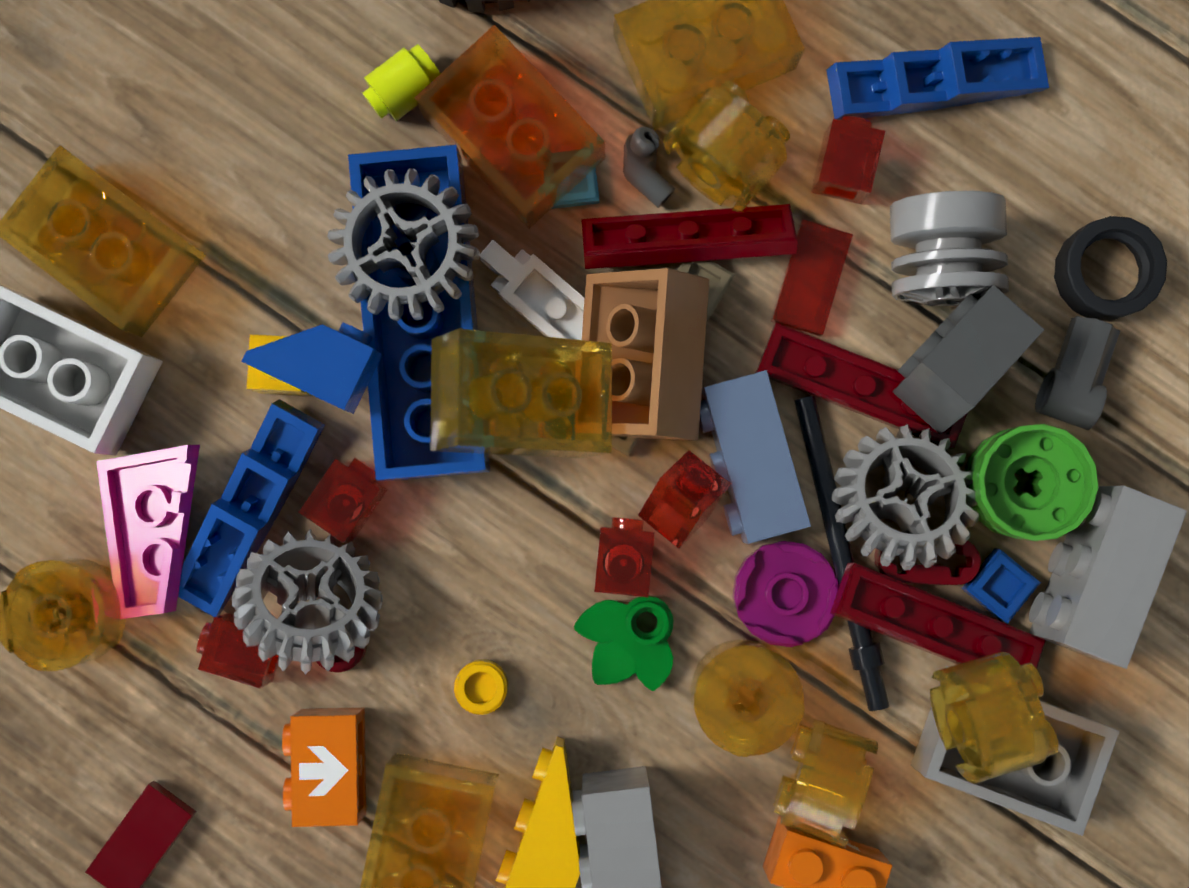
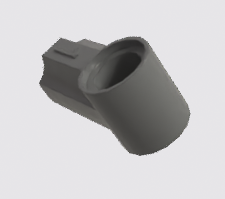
M1080 316L1071 318L1055 368H1052L1047 373L1039 388L1035 402V412L1085 430H1090L1098 421L1105 405L1107 388L1102 384L1120 330L1115 329L1110 323L1095 318Z

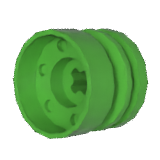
M1046 424L1014 427L999 431L984 439L968 457L964 470L974 472L972 476L973 483L968 488L976 491L975 501L977 505L971 508L979 513L978 521L994 533L1030 541L1057 539L1078 528L1092 511L1099 488L1096 464L1085 445L1068 431ZM1015 473H1029L1031 479L1026 483L1027 488L1030 490L1029 493L1014 492L1013 487L1018 483L1014 475Z

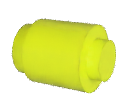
M416 44L408 51L403 47L365 76L364 80L369 88L362 92V94L381 119L390 114L395 121H398L436 92L434 85L440 82L443 77L427 53L419 44Z

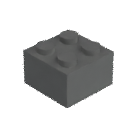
M994 285L979 300L970 293L900 367L898 372L905 379L894 389L893 393L937 433L942 434L977 405L1044 329Z

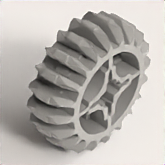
M411 168L405 174L404 184H399L394 170L387 169L384 174L386 186L379 188L372 177H365L363 181L364 186L369 191L365 197L361 199L357 192L353 190L347 191L346 197L354 206L351 213L344 209L334 210V217L346 226L345 229L329 230L328 239L344 247L333 250L328 254V258L333 265H346L337 273L335 278L342 286L355 283L349 293V297L355 303L363 301L370 295L367 310L374 315H378L388 301L389 317L396 321H399L403 315L404 304H409L412 317L415 320H420L424 315L422 302L428 300L437 313L444 310L443 302L437 296L442 291L446 290L452 298L459 299L462 293L457 285L452 282L455 276L464 281H471L473 279V271L461 264V260H478L480 252L478 248L463 243L477 238L479 231L476 225L462 224L468 220L472 212L468 204H460L453 207L459 196L454 187L446 188L438 194L440 180L433 174L426 178L423 185L419 187V174L415 169ZM401 204L420 205L432 210L438 216L431 220L423 217L416 221H405L398 217L393 206ZM378 216L382 226L381 236L375 244L367 248L369 254L362 257L361 248L365 231L372 220ZM393 224L410 241L417 239V242H410L414 248L411 254L416 261V267L398 249L392 250V247H398L394 242L398 237L392 228ZM448 231L449 241L445 259L439 269L431 276L425 262L426 254L433 245L440 242L438 236ZM393 268H403L409 272L416 285L404 288L389 287L370 278L369 274L378 269L386 272Z
M908 424L900 427L896 438L887 427L879 430L876 441L869 436H865L858 443L859 451L849 450L843 459L846 467L838 468L834 480L841 487L835 488L833 491L832 501L844 505L835 515L836 522H852L853 525L845 534L846 541H854L861 536L866 541L861 549L862 556H869L876 548L882 551L880 557L882 566H889L895 556H899L903 570H910L915 565L916 558L919 559L925 568L932 567L936 563L937 554L944 559H949L956 552L955 544L964 545L971 535L967 527H973L979 519V513L971 508L977 505L975 501L976 491L968 488L973 483L972 476L974 472L960 470V467L966 461V453L956 454L951 457L946 452L951 444L950 438L943 439L938 445L930 442V428L922 430L918 438H913ZM883 465L886 472L883 477L885 488L878 490L875 497L867 499L865 494L866 475L876 467ZM912 465L921 468L922 470L926 471L929 475L920 474L912 467ZM899 490L905 491V496L909 493L913 498L917 499L910 505L907 504V498L902 501L895 495ZM944 496L946 510L943 524L939 528L930 531L927 520L930 517L928 505L933 504L937 497ZM880 519L893 520L899 525L902 532L890 528Z
M311 529L305 535L304 540L297 541L288 531L283 538L282 546L268 539L263 546V555L251 552L250 557L247 559V569L239 570L236 576L237 588L232 593V606L236 610L234 612V623L238 630H244L243 641L246 646L259 645L258 656L262 659V662L276 654L279 655L278 666L281 667L282 671L290 666L292 661L301 662V670L305 675L311 670L312 662L320 661L321 665L329 671L334 665V655L349 663L350 659L354 656V646L365 649L370 640L369 631H375L379 625L380 614L378 611L382 608L383 595L378 590L380 583L378 572L369 571L370 561L368 560V555L354 557L355 547L352 541L340 548L337 547L333 532L324 541L315 540L316 537ZM336 584H339L348 594L352 603L349 610L340 605V598L333 593V587ZM268 591L277 596V603L282 606V614L278 619L268 611L263 602Z

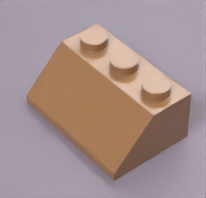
M670 268L586 274L575 433L698 441L709 292L708 278Z

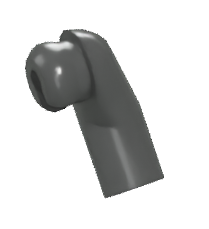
M640 127L628 136L624 144L623 173L628 182L657 208H660L672 195L675 188L656 171L657 148L660 145L658 134L649 127Z

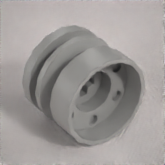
M945 191L910 196L895 201L890 206L891 242L898 246L916 249V252L898 257L891 262V270L894 273L909 276L892 283V297L896 300L919 302L928 306H957L970 293L979 300L993 285L1003 294L1009 292L1008 277L1004 274L990 272L1007 266L1008 256L1003 252L982 249L983 244L1000 240L1007 235L1005 197L1000 194L984 191Z

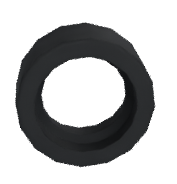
M1109 216L1085 225L1064 241L1055 259L1054 279L1061 298L1074 312L1086 318L1112 321L1143 310L1158 297L1166 281L1167 258L1161 241L1148 226L1129 217ZM1115 239L1125 244L1133 253L1139 268L1138 282L1134 290L1126 297L1117 300L1102 299L1096 296L1085 284L1081 273V258L1085 250L1095 241Z

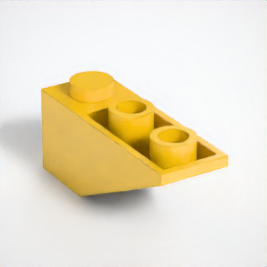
M557 736L552 750L542 747L532 778L541 781L535 800L532 801L524 798L514 830L523 833L517 851L513 852L506 849L495 881L505 884L504 888H575L580 876L579 838L576 836L574 828L573 795L565 739Z

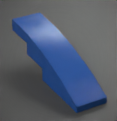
M1041 37L949 42L938 50L892 52L883 60L836 62L826 69L835 121L937 110L1041 92L1049 88Z
M280 399L271 404L251 448L241 454L221 498L211 504L182 566L179 598L215 618L221 614L232 593L235 591L236 576L239 570L247 569V559L250 557L251 552L257 553L299 478L325 424Z

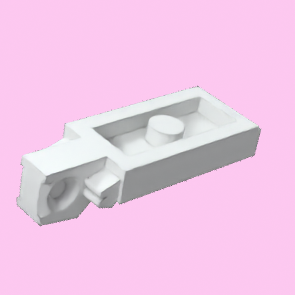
M492 240L479 255L480 261L498 276L491 286L498 292L499 297L579 365L585 298L536 255L532 254L530 256L521 249L515 257H512Z

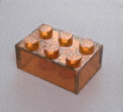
M495 25L415 97L423 117L449 145H457L464 161L528 229L553 208L563 196L579 184L590 171L606 159L605 141Z

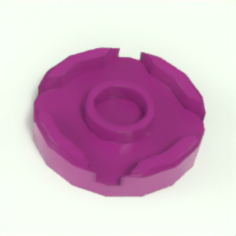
M777 541L760 546L744 559L735 575L732 597L739 619L751 634L770 645L794 647L809 642L815 637L817 638L828 629L835 617L830 612L839 585L833 569L821 553L803 543Z

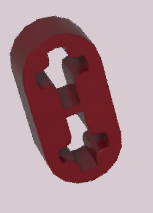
M968 540L964 545L955 544L956 553L960 556H965L966 562L965 566L956 567L955 575L951 576L950 568L942 565H933L932 567L925 568L922 564H915L910 570H903L902 568V572L897 573L896 564L890 563L889 566L881 565L880 557L882 551L876 549L874 554L875 565L881 574L904 583L966 584L976 576L981 562L979 552Z

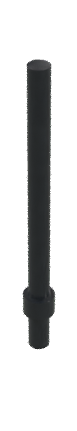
M809 396L794 400L838 585L840 586L847 563H855L850 541H846L845 537L847 532L846 523L836 522L835 515L842 507L840 504L832 501V493L837 486L834 480L815 396ZM847 620L853 647L848 649L853 670H859L868 711L886 709L890 706L880 668L881 665L885 664L880 642H874L870 629Z

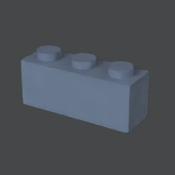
M767 370L704 387L701 393L702 401L699 424L703 433L711 431L717 452L710 453L709 458L717 484L726 482L731 503L723 505L731 535L740 534L742 542L750 544L811 527Z

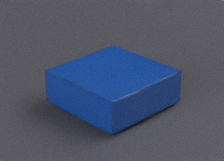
M994 548L980 565L976 576L962 587V590L1002 623L1008 624L1041 582L1002 550Z

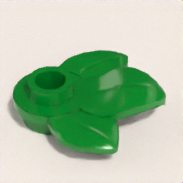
M650 595L636 597L628 604L606 599L586 609L577 619L574 630L581 636L597 642L592 658V677L595 684L608 685L618 683L636 673L638 679L645 687L655 691L670 675L674 658L667 640L672 633L674 620L670 608L663 600ZM643 612H651L657 618V624L651 631H642L636 624L638 616Z

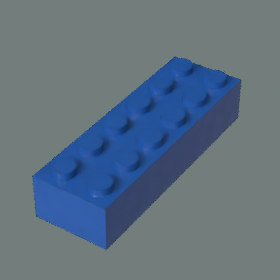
M457 145L348 155L351 190L357 192L361 199L369 193L364 186L363 181L365 177H372L380 188L386 186L384 179L385 171L392 169L399 180V184H404L405 174L411 168L415 169L419 174V187L423 185L426 178L431 174L436 175L440 180L438 194L452 186L459 194L453 207L467 204L463 160ZM401 204L393 206L398 217L405 221H416L423 217L431 220L438 216L432 210L420 205ZM378 216L372 220L365 231L361 248L362 257L369 254L367 248L375 244L381 236L382 226ZM393 224L392 228L398 237L394 242L398 247H392V250L398 249L416 267V261L411 254L414 248L410 242H417V239L410 241ZM448 231L438 236L440 242L433 245L426 254L425 262L431 276L439 269L445 259L449 241ZM470 241L464 242L463 244L470 245ZM461 260V264L472 270V261ZM393 268L386 272L378 269L369 274L370 278L389 287L404 288L416 285L409 272L403 268ZM455 276L452 282L457 285L462 293L459 299L452 298L446 290L442 291L437 296L443 302L444 310L437 313L428 300L422 302L424 315L420 320H415L412 317L409 304H404L403 315L399 321H396L389 317L388 301L378 315H374L367 310L370 295L361 301L363 332L373 336L369 346L382 354L368 384L377 481L387 482L491 472L473 279L471 281H464Z

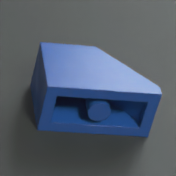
M342 322L339 331L322 324L248 350L241 362L354 414L382 354L369 346L373 336Z

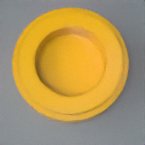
M478 659L466 664L458 673L454 683L455 697L460 706L466 711L477 715L489 714L498 709L504 702L508 692L506 673L497 663L486 659Z

